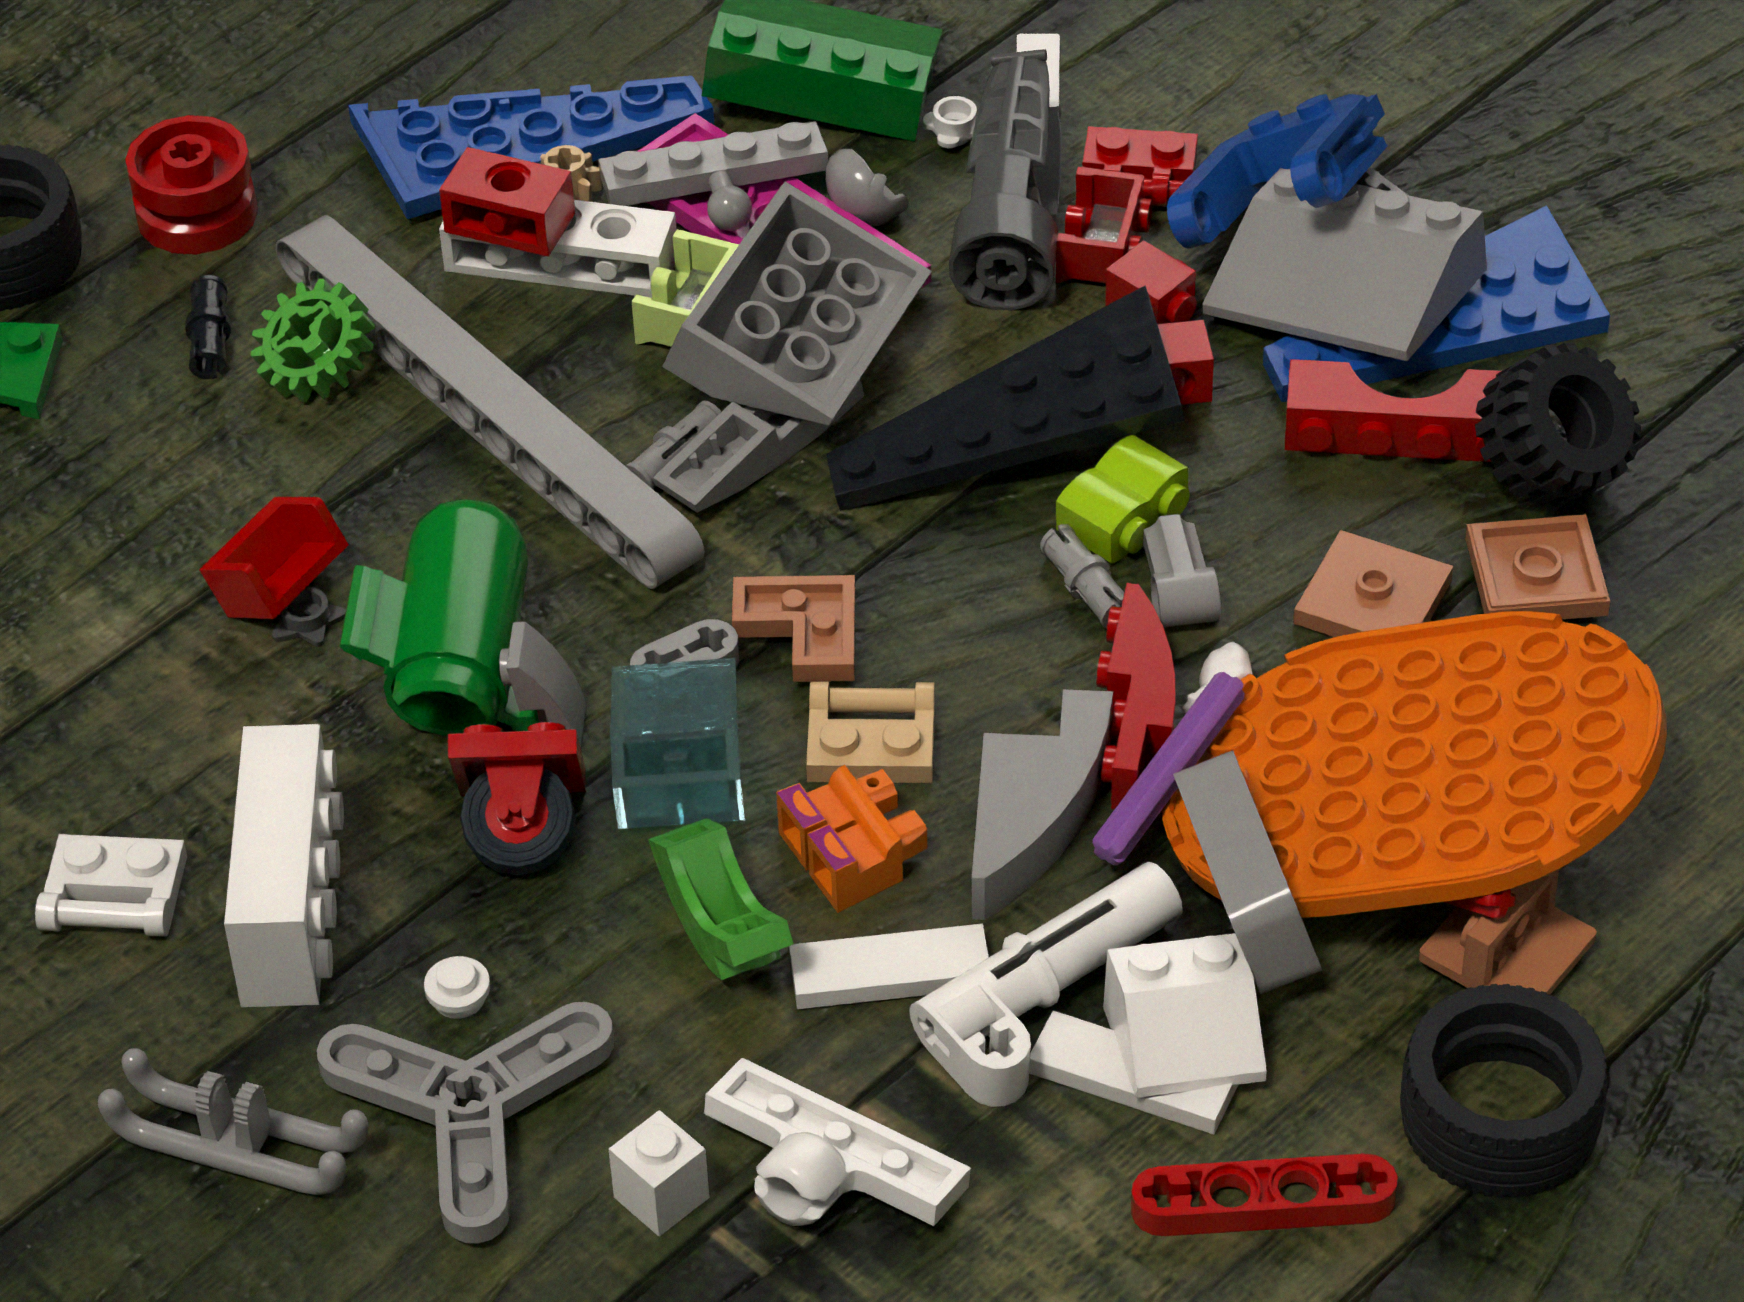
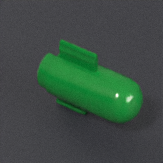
M458 499L441 503L419 519L407 547L402 581L383 574V570L372 569L362 565L354 566L339 646L344 652L353 655L360 661L364 659L384 668L385 680L383 688L387 704L400 719L419 730L439 735L464 733V729L472 725L486 724L496 726L497 721L511 726L513 731H528V726L539 723L537 710L519 711L512 686H504L500 675L499 659L501 649L509 648L513 622H520L528 568L525 539L516 520L491 502Z

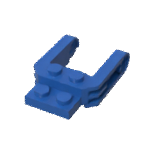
M1322 94L1296 107L1297 112L1281 117L1279 111L1275 110L1262 114L1250 121L1247 130L1219 144L1170 196L1167 204V216L1176 240L1187 249L1212 242L1220 232L1225 231L1250 204L1253 196L1280 168L1290 169L1293 187L1300 201L1306 200L1315 208L1341 201L1387 148L1384 138L1374 136L1372 133L1377 127L1378 121L1385 115L1377 94L1369 97L1348 94L1333 100H1329L1327 94Z

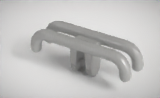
M138 1048L129 1049L122 1056V1068L128 1081L139 1093L153 1102L197 1115L201 1136L156 1124L139 1117L127 1107L124 1096L116 1089H106L98 1098V1108L104 1121L116 1134L128 1142L143 1148L313 1195L334 1192L343 1184L347 1167L342 1153L358 1149L366 1141L369 1127L367 1117L360 1110L347 1111L342 1116L341 1127L270 1109L267 1107L266 1097L263 1094V1086L250 1082L242 1084L236 1098H231L224 1075L210 1071L204 1073L203 1077L200 1078V1083L197 1085L198 1088L174 1082L157 1073L151 1067L145 1052ZM272 1136L325 1151L326 1153L320 1157L319 1168H313L262 1154L259 1151L266 1138Z

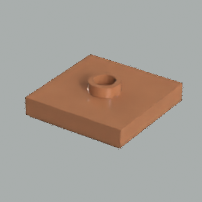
M1586 514L1467 524L1465 539L1484 614L1504 611H1534L1560 614L1562 620L1608 616L1610 598Z
M1340 530L1296 605L1293 624L1337 637L1363 631L1429 622L1452 582L1453 566Z

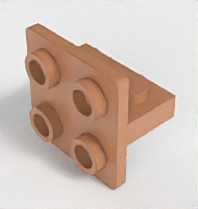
M1558 869L1539 879L1511 888V893L1516 895V903L1514 907L1508 908L1504 918L1494 919L1461 907H1456L1422 945L1419 960L1467 988H1476L1480 985L1490 986V984H1510V986L1521 985L1524 988H1534L1536 991H1543L1551 995L1595 943L1597 931L1592 926L1554 907L1559 875Z

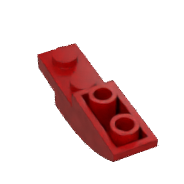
M1126 583L1122 606H1111L1106 642L1113 643L1112 652L1101 650L1096 679L1097 687L1113 691L1111 736H1117L1118 742L1117 746H1105L1101 782L1112 783L1111 809L1114 810L1174 730L1176 702L1175 672L1171 649L1164 627L1153 604L1140 585Z

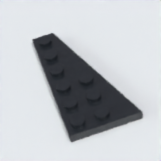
M1146 285L827 453V461L839 510H847L1185 421L1180 398Z

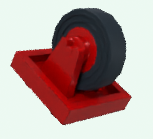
M535 723L528 726V731L502 732V729L498 726L480 724L466 727L464 733L448 734V760L460 796H464L460 819L466 844L480 862L499 873L522 876L542 871L561 857L572 840L576 816L570 793L586 792V768L577 730H566V727L559 723Z

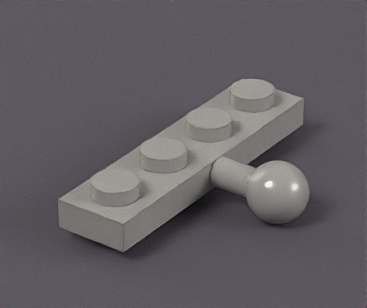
M816 121L807 123L791 122L779 128L750 133L734 132L726 137L698 142L682 141L670 147L641 152L625 151L616 156L598 159L600 178L609 204L627 206L712 191L707 204L708 216L716 227L726 231L740 229L749 221L752 214V203L748 194L736 186L826 171L829 162L828 151Z

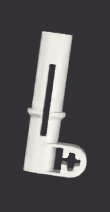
M1146 862L1027 935L1018 932L1009 935L1003 942L1002 950L911 1004L909 1012L915 1032L932 1056L975 1101L990 1107L1006 1106L1016 1102L1025 1093L1028 1086L1031 1050L1030 1034L1017 1017L1035 1006L1047 1008L1057 1003L1060 996L1059 991L1107 962V949L1134 946L1178 919L1183 912L1178 890L1162 868L1155 863ZM986 1036H989V1037H990V1042H989V1054L986 1055V1054H985V1043H986L985 1037H986Z

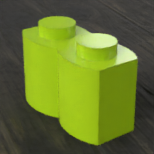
M1135 435L1127 436L1112 446L1100 459L1095 468L1081 473L1062 491L1056 500V530H1058V525L1061 524L1071 526L1087 549L1100 555L1110 563L1121 560L1128 553L1134 554L1144 546V529L1152 526L1158 517L1181 514L1186 508L1190 497L1188 467Z

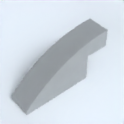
M1063 689L1060 736L984 733L972 866V919L986 920L1030 888L1060 858L1081 829L1097 799L1102 784L1101 771L1106 745H1111L1113 691Z

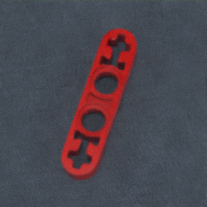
M1364 1153L1157 1166L1146 1169L1133 1182L1131 1215L1134 1223L1142 1231L1156 1236L1369 1224L1381 1221L1391 1214L1395 1207L1398 1176L1394 1167L1386 1159L1374 1154ZM1298 1182L1311 1186L1317 1195L1309 1202L1294 1203L1286 1200L1280 1194V1190L1287 1184ZM1329 1183H1336L1335 1195H1338V1198H1328ZM1357 1183H1370V1188L1375 1194H1363L1361 1187ZM1227 1186L1236 1187L1243 1190L1249 1199L1241 1206L1224 1207L1212 1199V1194L1219 1188ZM1200 1191L1199 1207H1192L1191 1192ZM1156 1195H1166L1170 1207H1157V1202L1153 1197Z

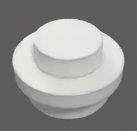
M455 956L443 959L433 965L427 972L424 980L425 995L429 1003L443 1016L454 1019L469 1017L480 1010L489 994L490 979L488 971L479 961L469 957Z

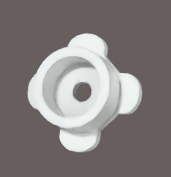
M945 97L934 105L933 112L924 115L923 126L925 129L932 130L936 134L937 143L944 148H955L964 145L973 135L977 119L976 105L965 97Z

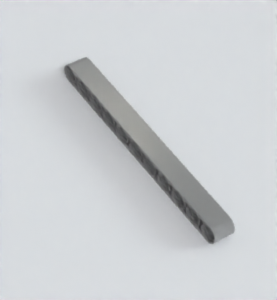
M324 215L277 241L276 253L278 260L286 274L295 284L303 282L312 291L318 279L324 278L332 288L340 282L352 294L355 293L369 309L366 315L375 324V329L365 334L374 344L373 351L644 586L654 589L704 557L705 551L700 535L684 515L336 220L328 215Z

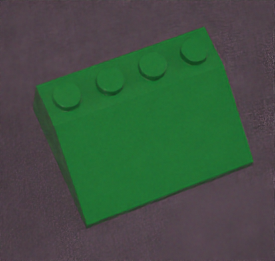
M725 0L718 12L708 44L701 96L915 141L943 29L807 0Z

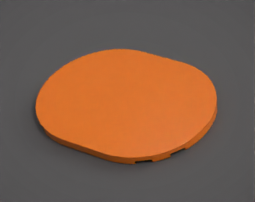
M1504 611L1357 632L1319 641L1291 651L1284 655L1286 663L1271 669L1258 678L1248 674L1241 679L1244 684L1242 688L1245 693L1244 699L1196 764L1231 750L1234 751L1300 916L1302 918L1335 916L1485 896L1534 881L1569 864L1602 842L1618 828L1645 796L1659 770L1665 752L1667 718L1663 700L1651 669L1647 664L1644 665L1628 649L1626 641L1614 633L1592 623L1584 627L1563 622L1560 614L1534 611ZM1177 788L1161 810L1162 821L1168 840L1179 863L1191 879L1206 892L1222 900L1179 788Z

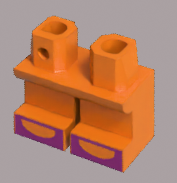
M843 765L832 773L827 785L806 792L801 784L797 783L776 792L780 836L805 870H809V875L837 913L902 882V862L927 849V828L915 810H909L889 820L884 817L883 814L898 808V793L894 783L883 769L855 779L846 765Z

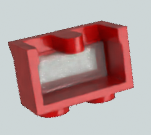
M1086 167L1077 168L1076 206H1067L1065 234L1058 233L1056 283L1072 278L1106 283V269L1143 241L1142 236H1137V232H1149L1153 210V200L1144 198V175Z

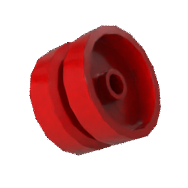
M187 115L171 118L145 129L130 144L125 162L133 194L132 199L140 234L150 244L170 253L197 255L220 250L240 240L253 226L258 206L251 178L252 169L249 151L244 135L232 124L210 116Z

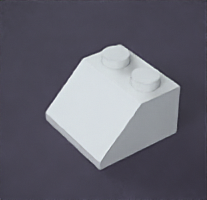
M1235 933L1107 949L1103 1009L1110 1028L1115 1032L1136 1098L1193 1091L1230 1083L1239 1085L1266 1081L1267 1070L1254 977Z

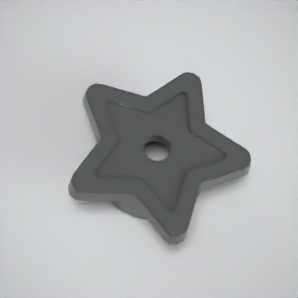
M307 586L277 616L279 622L272 632L273 639L276 642L301 638L316 647H320L324 644L326 628L344 620L346 608L328 604L326 595L318 586Z

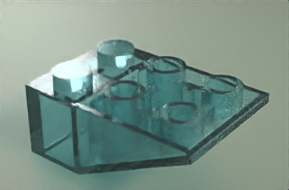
M736 658L612 666L610 740L612 790L618 829L691 824L705 818L714 822L745 820Z

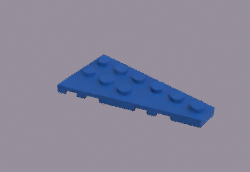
M693 76L626 81L621 90L591 92L590 84L570 86L569 95L541 97L540 89L457 95L449 101L448 105L419 107L418 99L399 100L398 109L369 111L368 103L348 105L350 122L407 219L442 209L439 189L467 147L541 164L540 156L542 154H546L550 149L557 146L570 145L581 149L584 154L591 153L592 162L601 158H607L645 146L694 113L714 124L713 106L707 97L701 96L702 89Z
M1546 205L1485 236L1487 270L1408 361L1290 334L1264 347L1263 366L1281 402H1287L1290 359L1349 362L1359 379L1365 384L1605 333L1608 332L1610 314Z

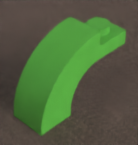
M705 818L648 839L664 886L688 937L704 963L719 979L724 980L750 969L767 965L781 958L780 949L794 945L787 920L764 908L750 890L737 863L725 826Z

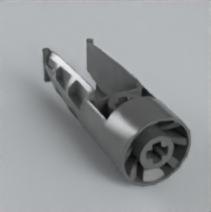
M1046 49L991 55V63L994 67L986 82L972 135L966 173L974 172L971 200L968 205L962 208L955 221L949 259V277L957 291L969 301L992 310L1012 311L1031 306L1047 294L1053 283L1058 227L1054 218L1058 212L1060 197L1062 131L1060 120L1061 107H1049L1050 86Z

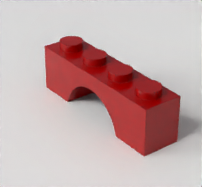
M1290 359L1284 450L1491 462L1490 459L1484 461L1480 449L1485 447L1483 438L1476 437L1475 424L1482 421V417L1476 413L1478 401L1486 397L1482 391L1486 384L1496 378V374L1501 371L1467 369L1461 379L1444 392L1423 398H1400L1383 394L1366 385L1355 374L1349 362Z

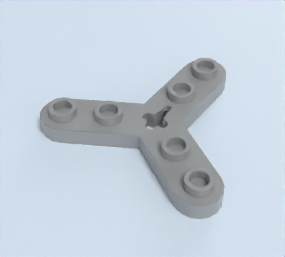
M573 1002L558 1008L466 1061L359 1024L340 1025L328 1031L319 1042L317 1058L322 1079L333 1089L436 1125L439 1204L444 1228L453 1238L464 1243H481L489 1241L502 1233L509 1221L510 1204L504 1120L603 1063L609 1058L614 1048L612 1020L607 1011L593 1003ZM472 1092L480 1093L481 1102L471 1100L465 1107L458 1106L457 1097L467 1099Z

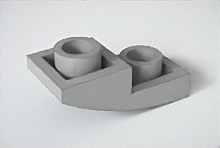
M513 622L509 648L501 649L499 666L503 685L512 686L519 711L537 710L539 723L553 722L564 725L566 730L576 729L581 747L586 701L578 681L563 657L538 631L526 622Z

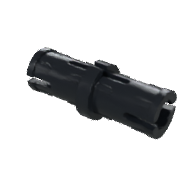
M203 275L199 277L200 283L194 280L190 287L191 312L185 321L186 336L191 340L189 369L198 378L215 379L217 378L216 370L222 375L226 369L225 343L231 334V320L226 315L228 290L227 284L223 279L218 276Z

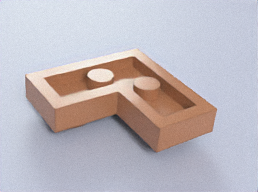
M855 575L733 577L732 627L735 628L738 638L793 637V682L855 681Z

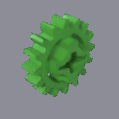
M319 278L314 290L311 291L303 282L297 283L296 296L289 299L285 294L280 293L277 295L280 307L276 312L263 310L261 313L268 324L266 328L253 330L252 336L261 346L251 351V357L260 365L256 370L258 374L283 397L287 398L293 393L301 402H307L312 390H315L323 399L328 398L332 383L337 382L343 388L349 385L346 373L350 368L357 371L364 369L365 365L358 359L360 352L373 350L374 344L365 334L374 330L375 324L366 315L369 310L355 293L352 294L344 284L338 282L332 288L324 278Z

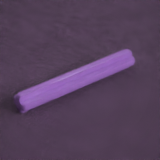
M1219 672L1213 676L1094 836L1092 842L1095 847L1094 854L1100 860H1106L1112 865H1119L1124 862L1177 790L1178 786L1173 774L1197 763L1244 699L1245 693L1242 690L1244 684L1238 677H1231L1225 672Z

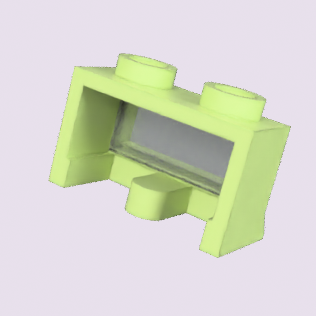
M677 229L673 235L675 271L656 267L651 278L652 298L636 294L632 300L635 344L651 341L672 347L682 324L739 244Z

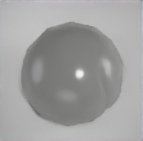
M840 149L830 157L826 167L827 191L831 201L839 208L855 215L870 226L885 224L909 208L907 197L904 194L895 195L885 185L887 181L886 176L880 173L874 174L864 159L853 149Z

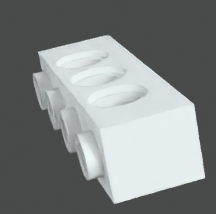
M574 200L575 215L549 257L444 232L442 221L439 232L444 271L633 296L638 294L652 298L651 278L655 268L662 267L673 270L675 265L673 235L677 230L675 212Z

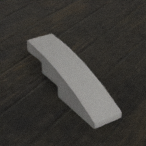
M859 380L829 426L750 406L743 408L732 401L653 477L654 484L692 510L699 512L743 490L785 463L819 437L865 396L862 383Z

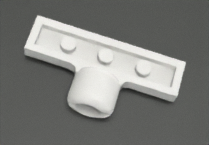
M741 1058L705 1095V1115L773 1148L756 1166L759 1175L755 1178L754 1188L761 1205L770 1215L782 1223L792 1226L812 1224L820 1219L843 1193L857 1190L865 1192L935 1226L969 1187L971 1167L744 1058Z

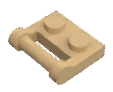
M810 681L806 760L807 782H829L832 773L839 767L846 765L855 779L883 769L893 783H932L935 683L916 682L915 688H830L829 682ZM915 713V720L829 719V714Z

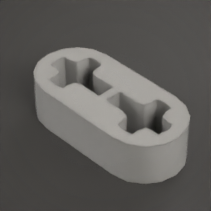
M706 619L644 645L635 651L630 659L631 687L634 694L641 700L650 703H665L727 676L739 664V642L735 628L729 623L718 619Z

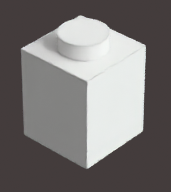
M660 1110L609 1148L614 1198L659 1237L710 1198L705 1148Z

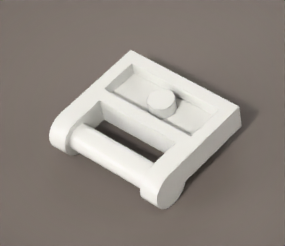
M59 834L44 892H41L37 898L35 911L37 929L39 931H60L62 925L144 929L147 936L166 937L170 930L187 860L184 840Z

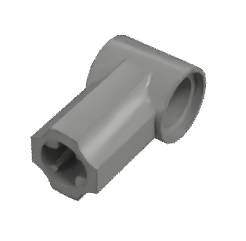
M1180 514L1158 517L1152 526L1144 529L1143 545L1151 572V600L1163 627L1219 621L1221 602L1217 575L1213 567H1206L1194 523L1186 522L1181 518Z

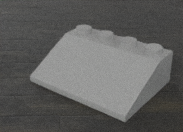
M1280 168L1253 196L1202 304L1203 314L1408 361L1487 270L1483 211L1461 207L1453 202H1437L1409 196L1401 191H1386L1357 185L1356 183L1341 201L1315 208L1306 200H1299L1293 187L1290 169Z
M784 181L682 324L662 367L713 398L729 402L733 401L737 404L829 426L928 279L931 270Z

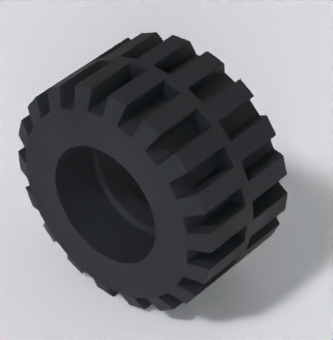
M1564 342L1557 347L1555 344H1551L1496 374V378L1486 384L1482 390L1486 397L1478 401L1476 413L1482 417V421L1475 424L1476 437L1483 438L1485 447L1481 448L1480 452L1484 461L1490 459L1495 469L1491 473L1499 483L1503 480L1510 483L1509 492L1518 498L1528 494L1529 502L1538 506L1548 502L1551 507L1562 506L1612 482V480L1621 476L1628 469L1626 463L1634 460L1638 451L1633 441L1641 438V425L1634 421V416L1640 412L1637 401H1630L1627 391L1631 387L1625 377L1619 380L1614 374L1616 369L1614 364L1608 359L1600 362L1597 360V351L1587 346L1578 351L1575 343ZM1549 409L1560 419L1566 432L1567 441L1555 429L1550 418Z

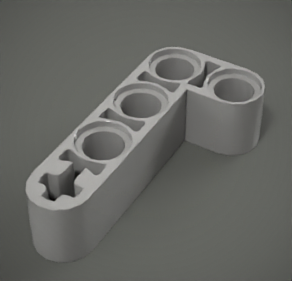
M1231 750L1174 773L1175 781L1220 897L1260 994L1262 995L1322 971L1234 751Z

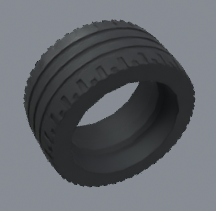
M0 144V217L15 216L34 220L24 228L0 237V311L5 309L11 310L16 307L20 308L27 304L35 303V301L41 300L45 296L52 294L53 291L58 290L73 275V271L76 270L77 264L80 262L82 250V232L77 205L65 171L58 163H55L52 158H48L44 153L41 154L39 151L31 150V148L27 147L23 148L7 144Z
M1510 984L1480 985L1476 988L1470 987L1465 991H1458L1452 996L1445 997L1443 1001L1437 1002L1433 1008L1426 1012L1425 1016L1421 1017L1419 1024L1416 1025L1404 1056L1400 1108L1404 1132L1410 1146L1413 1147V1152L1439 1178L1447 1180L1453 1186H1458L1459 1189L1469 1190L1474 1194H1484V1196L1526 1197L1534 1193L1535 1195L1539 1194L1544 1190L1549 1191L1554 1186L1563 1184L1566 1179L1569 1180L1575 1172L1577 1173L1581 1169L1582 1164L1586 1163L1601 1131L1608 1089L1607 1063L1602 1043L1600 1044L1599 1036L1594 1033V1028L1591 1024L1587 1023L1583 1016L1579 1015L1576 1009H1572L1569 1007V1004L1561 1002L1557 997L1550 996L1543 991H1536L1534 988H1524L1521 985L1510 986ZM1505 1061L1530 1067L1556 1084L1567 1100L1559 1108L1535 1119L1504 1121L1472 1112L1453 1100L1440 1082L1449 1073L1472 1063Z

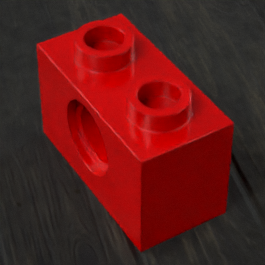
M470 147L465 149L439 189L444 232L547 257L550 256L575 215L571 171Z

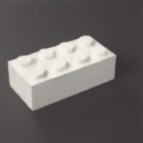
M320 724L243 726L224 920L241 1007L319 1005L321 978L332 977V943L330 939H324L325 928H335L336 895L334 889H328L330 878H339L340 876L338 840H332L333 830L343 829L344 804L342 792H331V788H336L337 783L335 750H324Z

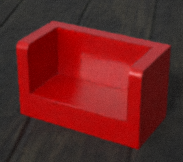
M274 497L211 557L199 571L227 617L275 619L349 544L321 498Z

